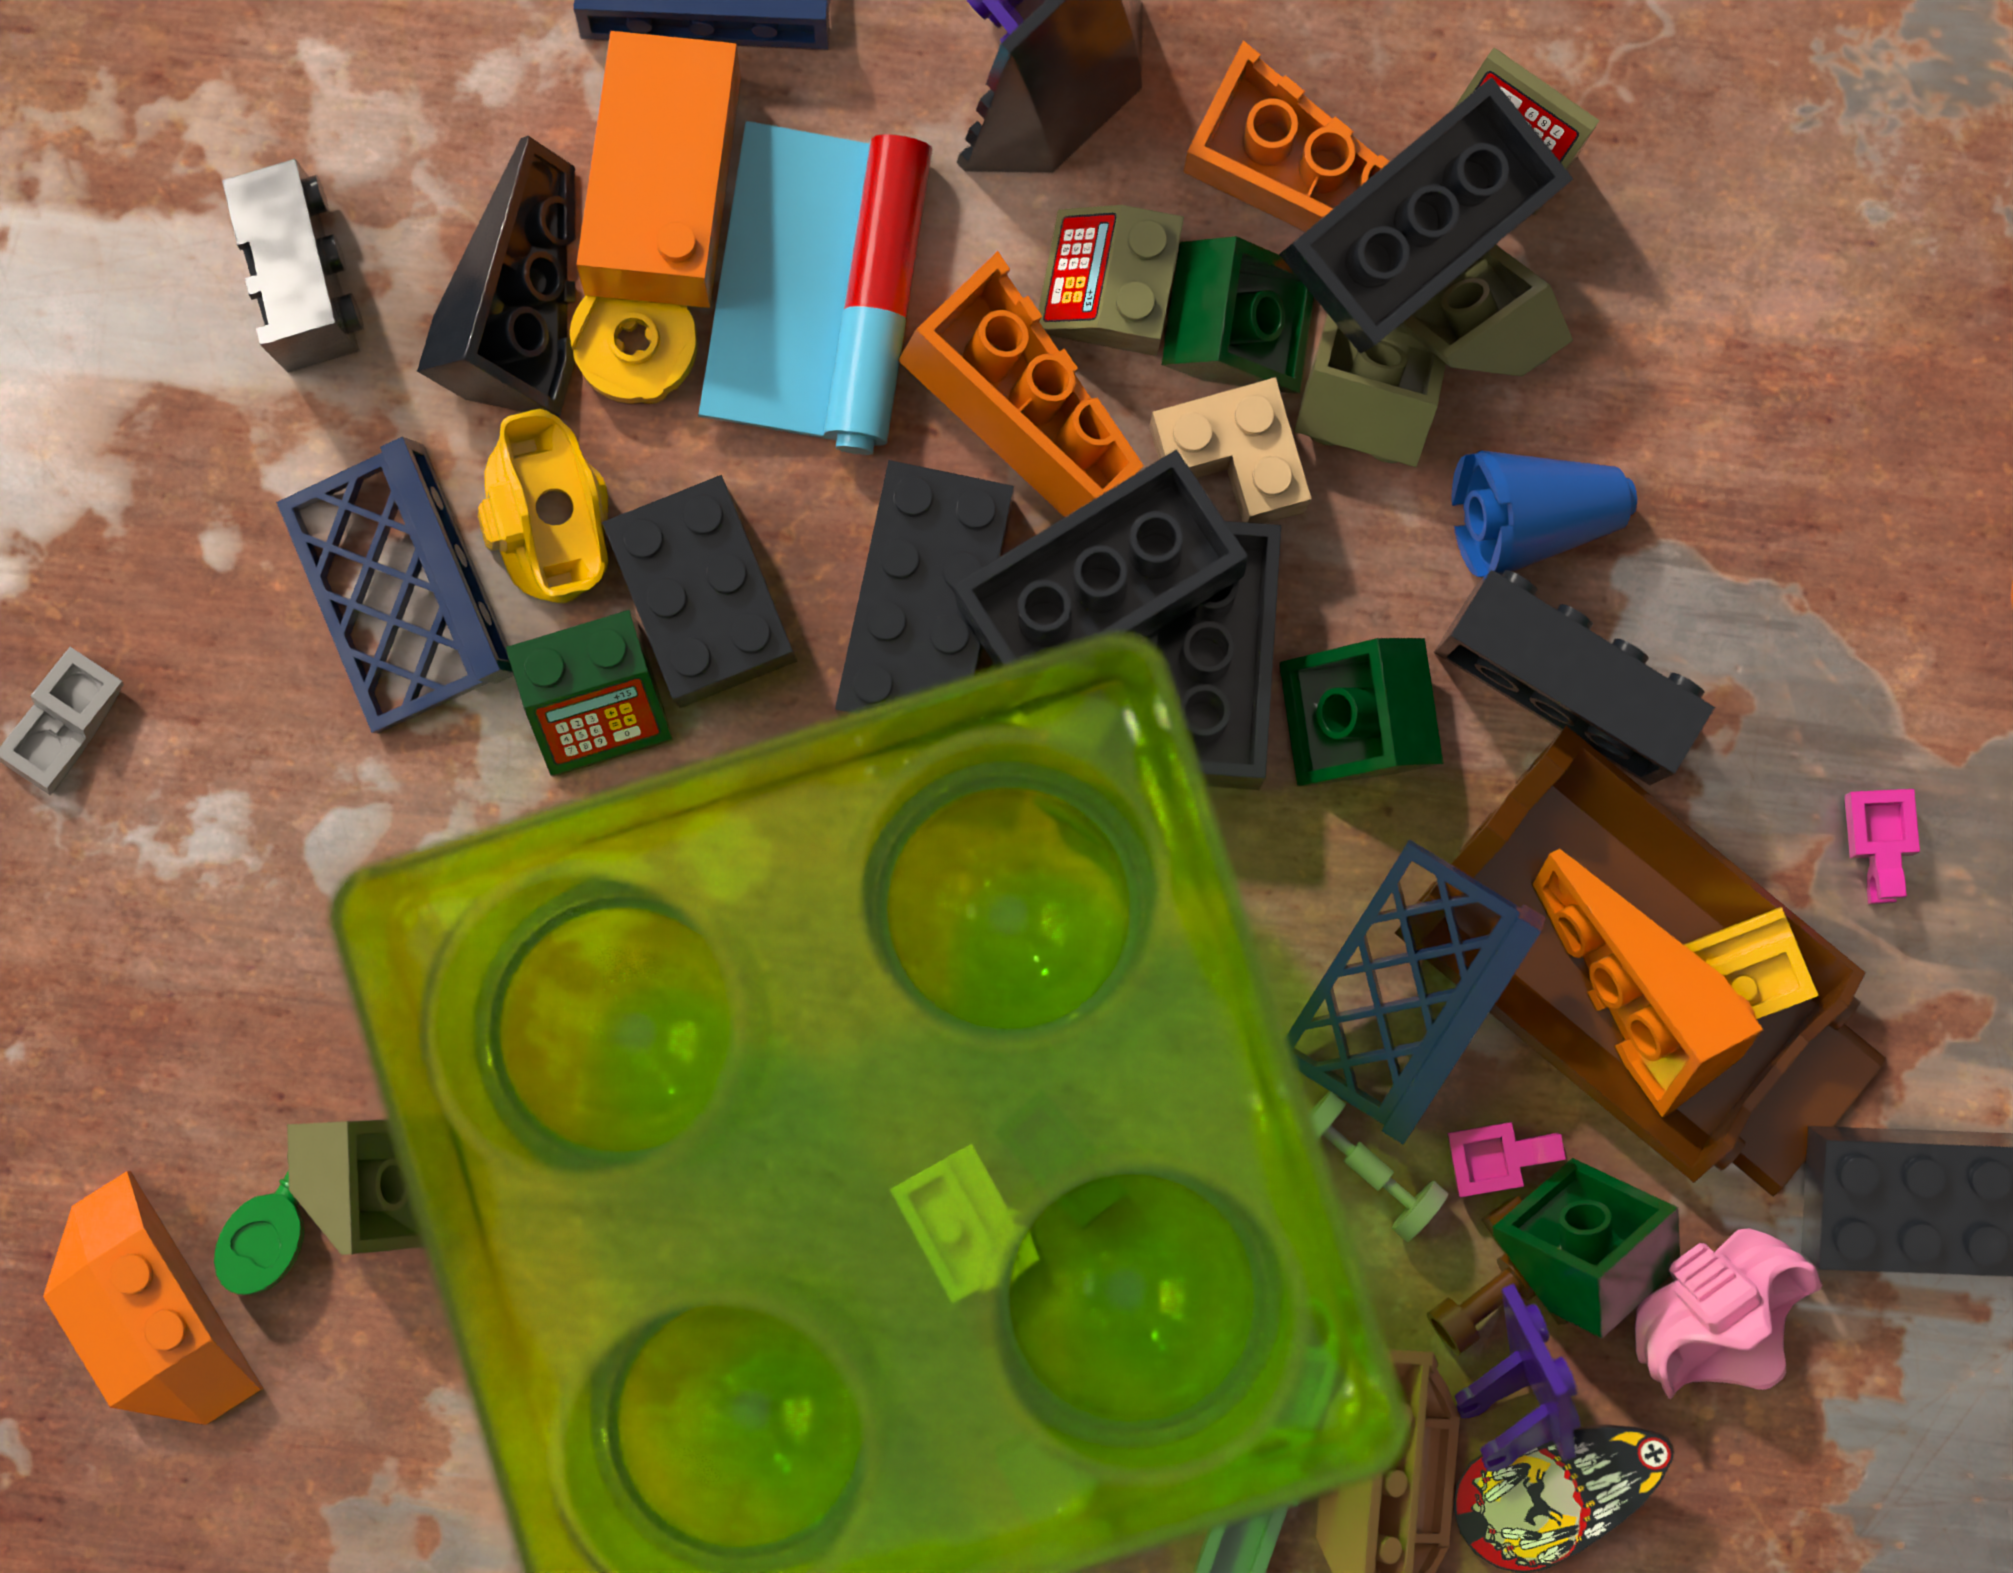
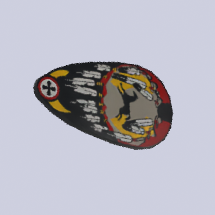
M1597 1425L1580 1427L1573 1430L1576 1457L1563 1461L1553 1440L1519 1456L1510 1466L1493 1472L1486 1470L1481 1460L1483 1455L1480 1454L1469 1463L1456 1485L1453 1509L1460 1534L1476 1555L1498 1569L1517 1573L1548 1569L1583 1551L1638 1510L1661 1484L1674 1459L1673 1444L1663 1434L1630 1426Z

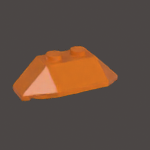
M126 1171L72 1205L43 1298L110 1408L207 1425L264 1389L131 1171Z

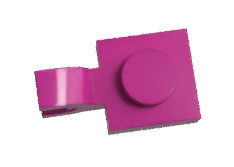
M1897 789L1849 792L1844 796L1850 859L1869 858L1870 866L1867 872L1868 904L1895 903L1897 898L1907 897L1901 856H1914L1920 852L1915 790Z
M1512 1122L1447 1133L1459 1197L1524 1187L1520 1167L1566 1160L1561 1134L1552 1133L1515 1141Z

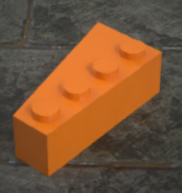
M1243 40L1187 151L1183 173L1306 232L1390 161L1381 154L1377 156L1353 136L1354 131L1336 116L1332 119L1304 95L1305 91L1286 75L1283 77L1260 59V53Z
M997 251L915 330L898 361L1061 515L1066 517L1135 475L1144 465L1098 397L1091 398L1075 375L1078 367L1065 349L1060 351L1057 349L1039 322L1043 316L1028 295L1024 298L1021 296L1008 277L1011 269Z

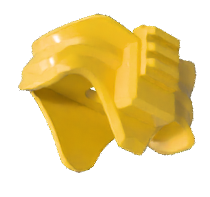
M536 409L506 417L501 423L498 443L489 456L484 471L486 499H483L478 507V520L485 547L491 551L500 550L504 565L512 582L524 593L555 603L572 601L599 582L608 566V554L605 545L606 531L602 523L608 520L606 483L598 470L591 466L584 457L575 434L556 415L551 414L547 410ZM549 491L564 493L573 504L572 516L561 525L545 523L536 512L538 499Z

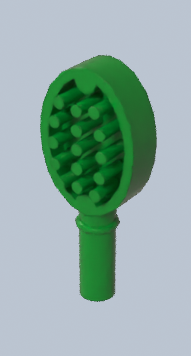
M289 1170L285 1177L279 1180L280 1185L274 1193L255 1196L243 1203L231 1215L219 1235L215 1246L214 1266L217 1278L229 1292L244 1296H254L268 1291L287 1275L300 1253L304 1239V1222L298 1208L299 1202L289 1191Z

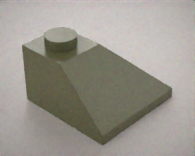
M1497 245L1493 246L1399 325L1452 368L1521 377L1535 367L1545 363L1552 355L1573 341L1551 285Z
M433 1117L287 1124L289 1191L341 1255L437 1246Z

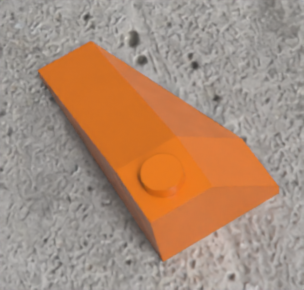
M1558 849L1548 855L1533 886L1567 953L1576 958L1583 957L1589 969L1590 980L1594 988L1588 991V994L1596 1010L1609 1008L1625 1040L1615 1045L1625 1067L1661 1117L1672 1113L1739 1061L1754 1043L1763 1028L1757 1022L1755 1012L1750 1003L1734 991L1723 975L1564 851Z

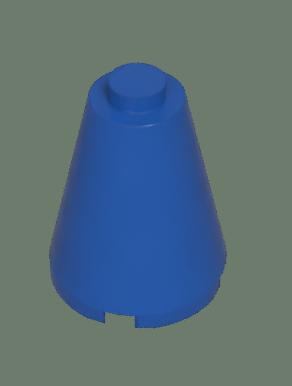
M1490 451L1466 454L1458 461L1452 483V506L1463 505L1465 525L1454 527L1457 544L1466 566L1473 575L1485 577L1490 570L1495 571L1499 575H1502L1504 570L1513 572L1624 529L1629 522L1630 515H1633L1636 511L1637 491L1633 481L1630 478H1626L1622 470L1616 466Z

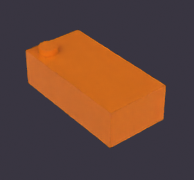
M610 31L576 264L584 295L710 308L741 83L736 43Z

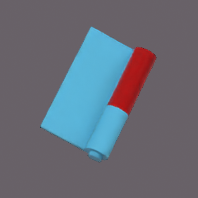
M750 121L745 122L698 417L836 440V449L852 454L871 455L873 454L874 446L887 444L900 364L898 359L902 351L933 152L932 146L924 141L901 135H876L871 138L870 143H864Z

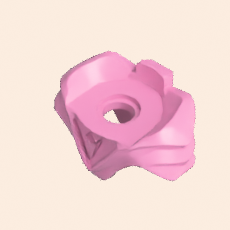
M1747 1228L1735 1231L1715 1252L1705 1243H1699L1671 1264L1669 1271L1674 1282L1650 1294L1638 1305L1635 1321L1638 1361L1648 1365L1652 1379L1662 1384L1668 1399H1672L1681 1387L1691 1382H1723L1764 1390L1776 1385L1784 1378L1786 1373L1784 1329L1787 1314L1794 1304L1819 1291L1822 1288V1283L1817 1269L1808 1263L1801 1254L1791 1250V1247L1766 1233Z

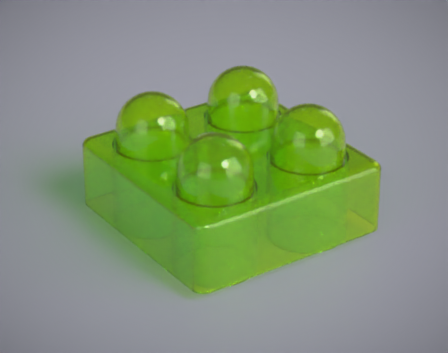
M1109 633L366 865L350 873L335 890L329 908L331 932L522 1573H1075L1374 1477L1390 1468L1403 1452L1408 1437V1417L1167 668L1157 650L1142 638L1127 633Z

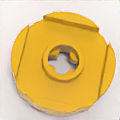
M586 295L578 305L571 322L570 340L575 362L588 384L603 396L614 401L628 404L641 402L654 404L665 399L669 392L675 390L683 383L696 359L698 350L696 323L685 305ZM637 324L644 325L646 327L645 338L651 342L649 347L645 351L637 350L634 355L623 353L625 345L618 339V334L622 329L632 332Z

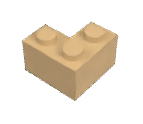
M1276 377L1152 412L1149 428L1158 458L1161 459L1177 449L1196 478L1227 470L1242 522L1265 524L1306 511L1311 501V495Z

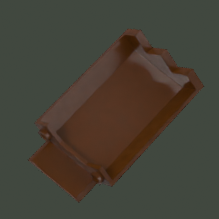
M1566 725L1516 781V786L1495 811L1486 817L1458 851V856L1450 864L1521 908L1525 904L1546 917L1540 935L1489 1013L1693 1183L1713 1166L1723 1171L1733 1163L1771 1196H1774L1784 1188L1806 1161L1808 1126L1833 1127L1880 1070L1886 1059L1845 1024L1861 1003L1854 995L1866 972ZM1561 849L1682 944L1782 907L1814 982L1818 996L1756 1019L1763 1030L1745 1055L1672 1113L1661 1117L1625 1067L1615 1045L1625 1040L1609 1008L1606 1007L1597 1011L1588 994V991L1594 988L1590 980L1589 969L1583 957L1576 958L1567 953L1533 883L1548 855ZM1437 880L1428 887L1415 904L1441 899ZM1448 883L1451 897L1465 894ZM1479 902L1454 907L1462 941L1489 935L1501 917ZM1444 909L1409 916L1417 950L1452 943ZM1399 925L1394 934L1404 941L1401 925ZM1480 948L1465 951L1468 967ZM1455 953L1426 959L1454 984L1457 985L1461 980Z

